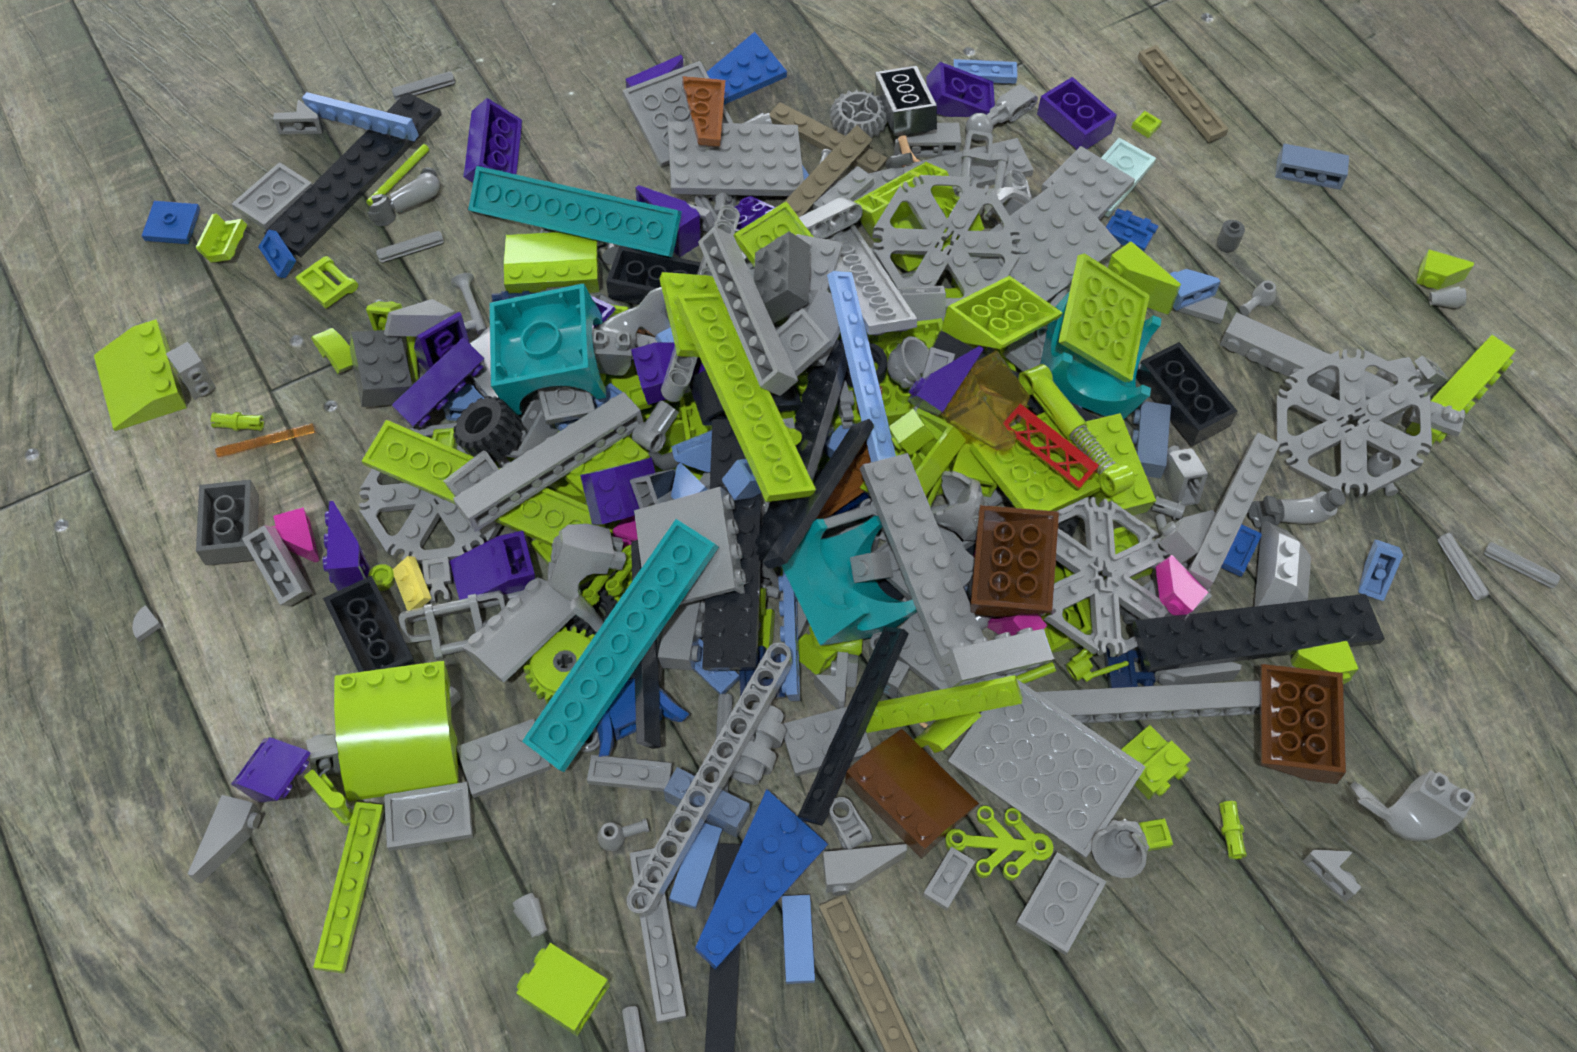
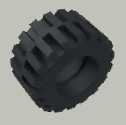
M486 396L484 399L479 398L475 403L469 404V407L461 412V416L456 420L457 424L453 429L456 443L468 455L473 457L484 450L489 454L494 463L496 460H502L505 455H509L512 452L511 450L517 446L518 439L522 436L523 425L521 424V419L502 399L496 396L493 398L491 396Z

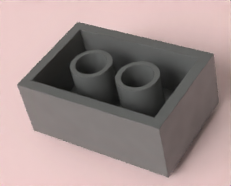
M790 231L755 252L754 283L772 323L781 320L809 303L810 245Z
M384 330L351 332L350 354L361 407L392 405L412 386L402 337L387 336L384 334Z
M251 480L199 485L196 552L205 565L254 560L242 539L258 529L259 494Z

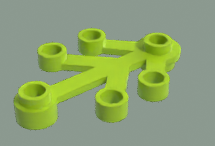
M631 545L621 550L626 556L622 570H618L615 576L608 580L605 585L606 590L611 596L619 595L622 592L623 585L621 583L632 569ZM609 568L607 574L593 573L580 581L579 585L595 579L589 588L582 593V596L591 605L599 601L598 591L616 569Z
M989 806L980 807L976 818L979 823L986 825L996 837L966 835L960 829H953L947 833L945 838V847L948 851L951 847L959 852H963L966 847L996 850L987 859H981L977 862L975 873L980 878L989 877L992 870L1013 851L1025 852L1015 862H1008L1004 866L1003 875L1010 881L1016 880L1021 871L1033 860H1047L1052 855L1054 848L1051 839L1047 835L1042 833L1034 834L1021 820V813L1015 808H1010L1006 811L1004 822L1006 825L1014 827L1024 840L1014 839L994 818V812ZM985 811L989 813L990 818L984 819L980 813ZM1009 814H1014V815H1016L1017 820H1016V821H1011V820H1009L1008 815H1009ZM959 836L962 842L955 843L952 837ZM1035 843H1042L1045 849L1038 850L1035 847ZM986 865L989 871L983 873L980 871L979 866ZM1007 868H1015L1017 874L1010 875L1007 872Z

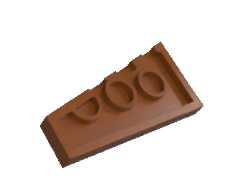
M682 76V85L698 145L720 146L726 80Z
M866 440L816 519H826L864 492L860 488L864 482L860 468L863 464L871 463Z

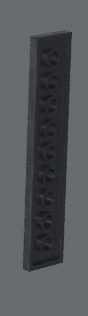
M410 93L402 95L386 112L411 118L419 135L416 140L401 139L392 135L367 130L264 234L266 235L268 230L276 231L289 251L301 258L442 115L441 110Z
M842 339L836 340L823 366H813L812 371L807 377L806 390L801 396L802 405L795 415L794 429L802 434L801 441L795 447L812 482L848 367ZM805 497L770 501L767 512L762 518L761 533L755 540V545L759 547L756 555H759L760 560L765 559Z
M714 419L712 420L710 489L721 487L729 493L722 478L737 460L746 459L729 420ZM762 492L752 498L734 500L735 508L732 510L739 529L736 537L737 543L742 550L740 563L741 569H743L746 576V584H744L745 593L740 594L737 591H731L705 598L702 663L704 670H756L760 557L756 555L759 547L755 545V540L761 533Z
M1366 594L1135 620L1131 625L1147 672L1292 655L1300 649L1347 641L1349 647L1380 644L1385 640Z

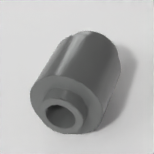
M1227 220L1223 223L1217 238V244L1221 251L1230 253L1239 247L1245 232V227L1241 222Z

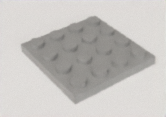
M701 61L622 91V95L660 167L669 164L668 122H692L682 85V76L709 78ZM723 106L722 123H733L725 106Z

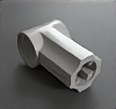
M659 401L647 421L636 426L632 434V440L652 453L658 452L665 443L666 431L679 412L667 403Z

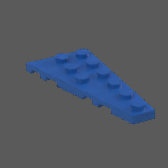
M755 32L706 72L710 79L726 80L724 105L787 77L786 69Z
M767 789L694 949L714 969L725 960L828 846L821 837Z

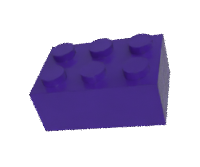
M1073 77L1043 94L1037 111V115L1076 149L1080 146L1088 149L1110 135L1117 117L1111 109Z

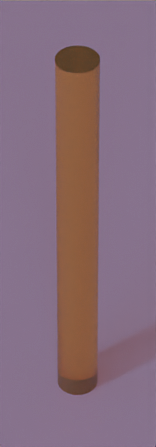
M313 423L221 446L215 448L217 457H222L315 433Z

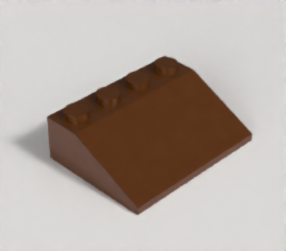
M980 505L971 613L996 617L1052 613L1059 511Z
M1261 664V765L1308 781L1338 784L1346 773L1343 673Z
M903 729L863 755L847 770L845 776V783L921 859L979 805Z

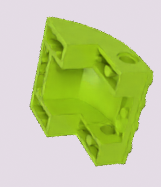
M924 162L855 200L854 202L862 207L860 221L872 238L875 225L900 185L902 188L903 183L907 182L909 187L914 188L915 185L912 182L914 177L919 178V175L949 176L948 171ZM933 186L930 190L931 194L948 219L960 197L955 195L952 186ZM900 203L890 219L891 226L901 229H923L908 203ZM979 213L968 231H982L985 229ZM951 234V235L949 236V238H947L945 241L942 240V241H943V247H942V250H941L942 252H943V250H944L945 247H947L948 245H951V244H950V241H951L950 239H951V237H952V234ZM872 238L875 243L881 242L879 238ZM918 254L890 255L893 263L908 272L917 270L925 255Z
M444 661L335 675L334 715L340 770L348 802L459 783L457 737L451 723L450 678Z

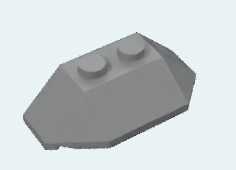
M537 390L527 394L520 402L522 414L517 416L522 421V436L518 439L517 446L511 450L512 452L509 455H505L507 457L518 458L559 431L554 423L545 424Z
M1264 521L1261 530L1255 606L1307 601L1311 566L1310 554L1301 542L1287 530Z

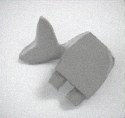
M661 287L650 291L637 307L609 318L592 330L593 348L599 373L624 375L628 371L633 359L631 349H634L636 332L640 326L648 330L655 337L658 333L671 327L665 313L666 305Z
M591 524L567 525L559 531V535L554 538L552 543L551 562L548 564V584L556 592L571 601V611L589 623L598 632L604 622L593 606L581 595L579 583L587 575L593 573L607 574L609 568L622 570L626 560L625 553L621 552L623 540L622 538L612 537L608 528Z
M1431 770L1419 776L1390 808H1387L1371 792L1354 781L1350 785L1360 798L1358 802L1375 815L1381 817L1389 832L1403 840L1414 842L1430 840L1451 831L1464 819L1475 799L1474 794L1469 790L1458 788L1449 782L1448 777L1440 772L1434 773Z

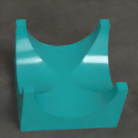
M584 283L490 303L491 387L497 396L516 415L522 414L521 400L532 391L544 387L571 386L591 393L596 399L606 398V388L598 371L592 340V325L602 324V315Z
M1068 292L1055 306L1063 314L1062 317L1048 324L1040 364H1044L1050 369L1053 382L1070 402L1106 417L1121 413L1124 420L1150 396L1151 388L1144 385L1136 388V373L1142 354L1151 337L1161 326L1162 319L1153 315L1144 321L1133 379L1129 382H1123L1059 343L1069 297Z
M874 516L848 532L826 539H821V536L828 527L824 519H816L788 563L781 565L819 645L871 638L874 634L882 632L884 626L896 628L917 613L913 599L906 602L895 600L885 594L875 580L854 583L850 557L871 553L874 538L883 527L879 516Z

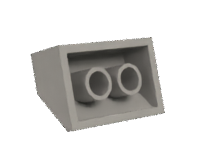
M821 289L809 290V303L794 311L789 317L790 319L803 308L833 343L827 351L808 367L823 366L840 334L832 294Z

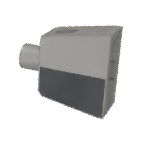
M675 470L656 472L630 480L640 509L674 500L671 497Z

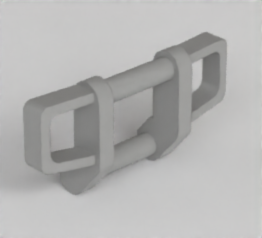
M970 129L966 134L964 150L961 156L963 160L961 177H970L971 163L997 166L993 190L1003 188L1005 168L1009 163V155L1003 153L992 154V134ZM971 137L986 141V153L969 150ZM957 187L956 194L961 197L962 191ZM989 189L986 195H989L992 189ZM982 206V208L979 211L980 216L983 212L984 206Z
M494 591L479 595L472 594L468 595L466 599L434 606L431 603L421 608L401 612L399 622L403 639L407 643L431 640L435 660L442 659L447 654L464 651L462 647L469 639L442 645L436 615L470 608L477 633L488 622V620L482 621L478 601L497 598L502 611L506 607L503 593L501 591ZM425 613L430 633L410 635L405 619Z

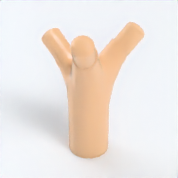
M900 136L898 141L902 154L911 153L913 162H919L920 160L910 150L907 137Z

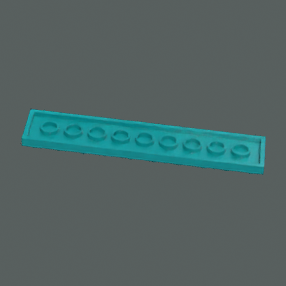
M476 166L468 210L669 257H673L682 211L480 166Z
M675 519L522 742L558 770L565 772L719 546L678 519Z

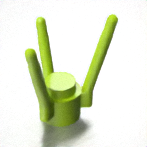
M1084 648L1080 653L1072 657L1070 662L1065 664L1067 671L1076 682L1082 678L1085 682H1088L1094 677L1129 665V662L1124 661L1090 672L1093 665L1089 659L1095 654Z

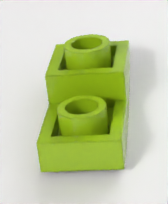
M333 328L311 337L322 357L328 358L337 374L353 368L350 346Z

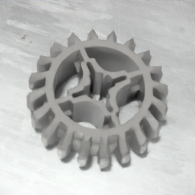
M856 89L853 93L848 90L846 95L840 94V97L835 99L831 107L830 120L833 129L847 136L857 125L871 138L873 136L878 137L880 132L884 131L888 122L880 96H874L873 92L866 93L865 89L863 92H858Z

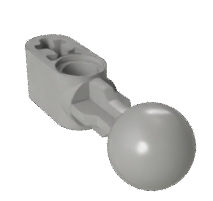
M1019 84L1003 94L997 100L995 106L990 109L989 114L976 113L970 116L966 122V133L973 129L992 134L993 125L1007 120L1014 122L1031 111L1036 105L1038 97L1022 84ZM971 137L974 141H984L983 139Z

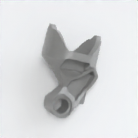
M1016 169L1010 170L1005 176L1003 188L994 191L1009 216L1032 200L1027 179ZM985 205L984 221L994 228L1000 224L992 217V214H996L992 206Z
M944 471L941 477L943 480L942 488L948 501V506L944 510L934 513L936 523L957 532L963 540H977L980 505L988 506L982 494L980 482L955 471Z

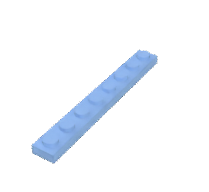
M832 271L827 277L861 421L870 419L874 424V428L866 439L871 462L891 458L896 456L893 441L891 440L892 437L852 272Z

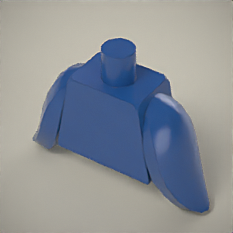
M635 677L625 683L596 725L600 744L598 757L611 754L614 737L617 741L636 732ZM659 687L660 720H662L663 716L675 722L684 721L690 714L675 703Z

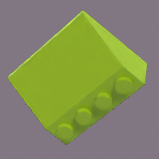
M565 232L506 235L504 286L508 293H522V291L539 293L541 290H546L547 287H566L583 283L589 293L600 292L597 240Z
M1009 275L949 305L941 329L963 343L1002 349L1062 317L1063 313Z
M157 319L131 327L94 354L114 431L187 408L177 373L166 353L170 352L166 335Z

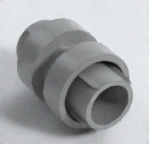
M760 702L754 703L751 710L757 709ZM772 705L769 706L730 777L745 784L758 785L762 775L771 774L777 758L775 753L771 751V748H779L786 733V728L781 724L784 717L781 710ZM737 724L735 728L736 733H743L747 726L745 724ZM728 747L725 758L732 755L733 749Z

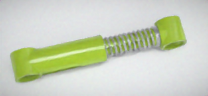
M1039 364L1019 374L1018 382L1022 391L1027 395H1033L1066 438L1073 440L1076 446L1079 447V450L1085 455L1087 454L1090 459L1099 465V484L1106 495L1114 496L1134 485L1135 476L1131 468L1125 464L1119 465L1115 463V461H1112V458H1109L1110 455H1106L1107 451H1104V448H1101L1102 445H1098L1099 441L1093 438L1094 435H1090L1091 432H1088L1086 421L1055 385L1052 373L1046 365Z

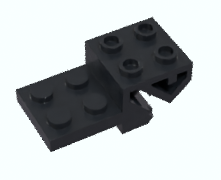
M706 370L693 376L689 387L703 426L712 425V420L728 419ZM795 384L781 396L770 392L778 411H798L802 405Z

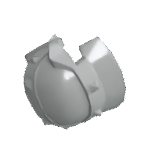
M907 337L901 344H898L897 348L891 351L887 361L888 373L902 388L911 387L916 380L918 381L921 378L929 352L928 347L916 337Z
M1126 818L1121 821L1112 820L1106 829L1096 834L1092 841V853L1095 861L1101 869L1112 876L1132 878L1141 873L1146 865V857L1150 847L1144 832L1136 821H1128Z

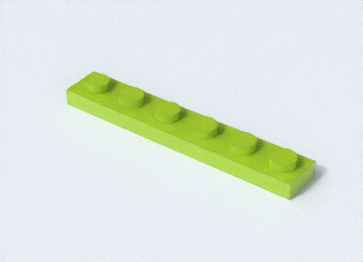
M1016 675L879 701L866 728V733L1022 704L1023 697Z
M363 802L355 803L313 966L315 970L345 973L385 811L383 805Z

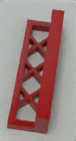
M1021 403L1001 425L1004 431L1078 490L1089 478L1092 479L1098 472L1099 465ZM1014 420H1017L1027 431H1015L1009 425ZM1030 435L1037 436L1046 443V446L1035 447L1031 444ZM1050 450L1056 451L1066 459V462L1055 463L1050 459ZM1070 466H1075L1085 475L1078 481L1070 475Z

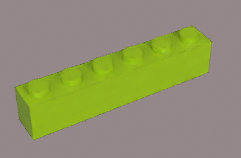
M1491 335L1431 401L1445 407L1450 405L1452 406L1451 409L1457 411L1465 410L1467 415L1476 404L1473 400L1475 398L1480 400L1488 391L1486 386L1488 384L1493 386L1501 376L1499 372L1503 371L1505 373L1514 361L1510 358L1516 350L1494 335ZM1411 422L1406 432L1411 436H1417L1420 433V424ZM1431 428L1432 445L1436 441L1441 443L1448 434Z

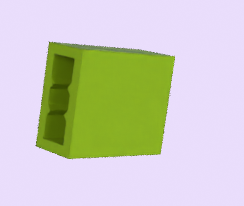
M550 943L546 949L542 948L534 959L535 966L529 974L525 973L517 984L518 991L516 994L520 1000L575 1036H578L609 989L610 984L608 979Z

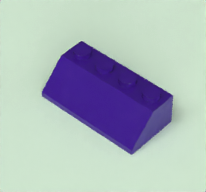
M488 98L471 111L463 177L472 183L476 166L517 174L522 119Z
M463 337L392 404L393 410L413 429L417 425L420 428L423 427L431 419L429 414L435 408L438 411L449 402L447 397L453 391L457 394L467 384L465 380L470 375L475 377L484 368L482 363L485 358Z

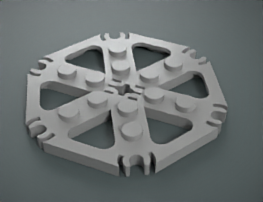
M919 175V178H913L914 188L909 187L907 182L903 183L902 188L901 185L899 186L873 229L872 238H879L881 242L873 243L872 249H874V255L896 288L935 286L947 267L964 294L962 298H946L947 310L949 305L1007 277L1021 255L1019 254L1021 248L1014 247L1012 243H1019L1021 236H1019V230L993 188L989 195H986L989 190L988 185L983 190L977 189L978 179H975L972 185L969 186L973 177ZM933 186H956L962 191V195L948 219L931 194L930 190ZM900 203H908L923 229H901L891 226L890 219ZM984 205L992 206L1004 226L1000 232L968 231ZM952 234V237H951V239H950V240H951V241H950V244H951V245H948L947 247H945L944 250H943V252H942V251H941V250H942V247H943V241H942V240L945 241V240H946L947 238H949V236ZM891 254L925 255L910 279L902 278L890 259ZM970 256L1003 257L1004 265L996 279L988 282L984 280Z
M1344 349L1341 359L1339 358L1338 350L1290 375L1289 379L1285 381V386L1291 390L1284 391L1280 389L1276 398L1277 442L1280 443L1278 454L1281 456L1284 453H1289L1292 456L1285 461L1286 466H1290V470L1330 491L1334 488L1342 491L1341 487H1345L1344 494L1346 497H1349L1350 488H1357L1359 497H1362L1365 486L1368 496L1417 471L1424 462L1417 457V454L1428 456L1432 448L1430 394L1425 397L1428 391L1427 388L1421 391H1417L1414 388L1420 384V378H1416V374L1366 350L1363 352L1364 359H1361L1360 349L1356 350L1354 358H1349L1347 356V349ZM1328 367H1336L1339 374V400L1309 386L1307 379ZM1367 367H1377L1397 378V385L1366 400L1365 369ZM1412 406L1419 409L1420 433L1417 436H1410L1383 423L1386 419ZM1290 407H1294L1323 423L1298 436H1292L1287 431V410ZM1350 417L1352 420L1360 419L1356 427L1353 424L1346 425ZM1340 444V475L1331 477L1309 465L1308 459ZM1367 445L1399 460L1400 465L1379 477L1370 476L1367 472Z
M457 423L410 429L428 437L433 436L434 429L454 428ZM459 445L457 446V450L466 453ZM506 456L500 461L496 460L499 468L510 463ZM374 469L370 471L360 487L362 490L359 492L361 498L369 499L366 503H359L360 512L386 552L394 559H397L400 553H405L402 560L407 556H412L416 558L418 565L423 564L422 560L446 556L452 560L464 554L465 550H472L474 545L485 543L483 538L487 539V541L495 538L502 524L492 521L474 532L459 513L455 504L446 500L443 501V499L407 483L380 485L378 479L382 473ZM413 509L399 533L394 536L388 535L377 519V515L380 512ZM441 517L455 538L454 544L449 548L423 550L422 547Z
M1087 497L1058 510V523L1074 516H1080L1084 520L1087 548L1058 528L1056 560L1075 574L1054 584L1052 615L1047 616L1044 620L1093 654L1098 653L1101 656L1106 653V647H1108L1111 657L1117 654L1119 657L1138 647L1135 636L1128 640L1121 637L1119 604L1140 619L1174 616L1160 602L1157 596L1130 578L1149 568L1156 569V566L1165 560L1164 557L1168 553L1158 548L1160 538L1152 540L1159 533L1116 503L1103 499L1099 503L1100 507H1098L1095 503V497H1092L1090 500ZM1113 521L1118 522L1134 533L1139 540L1137 545L1116 555ZM1102 571V574L1107 576V579L1103 580V577L1099 576L1098 573ZM1090 597L1091 635H1086L1063 619L1062 612L1064 609Z

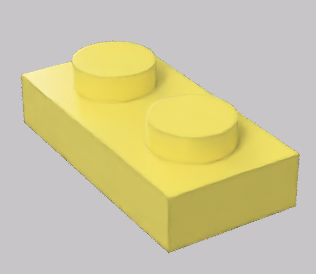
M407 556L393 569L408 611L423 607L432 598L416 558Z

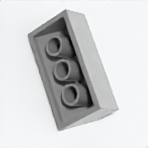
M537 577L530 581L517 597L509 600L502 611L492 616L487 624L479 632L473 634L462 648L478 669L504 683L575 615L571 611V601L556 592L548 584V581Z

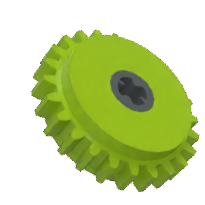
M563 626L561 632L555 633L526 661L527 665L524 666V672L527 674L525 676L527 684L531 683L529 685L531 692L536 691L538 699L545 696V702L548 704L595 635L592 634L587 637L585 629L577 633L575 626H573L571 631H567L566 626Z

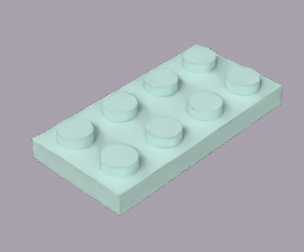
M1121 138L1116 140L1101 159L1128 174L1135 181L1133 186L1105 214L1107 217L1114 212L1154 165L1156 160L1152 155Z

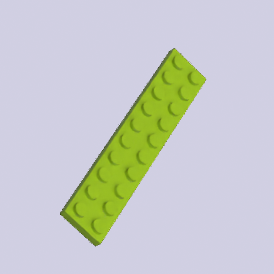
M721 294L677 295L675 304L765 501L770 502L813 495L816 491L814 484L770 392L761 388Z
M386 420L363 457L362 463L369 468L455 504L453 499L455 497L443 481L474 457ZM544 488L494 520L515 531H523L525 535L552 546L554 538L559 535V531L567 525H592L587 505L548 488ZM609 523L594 525L607 528Z

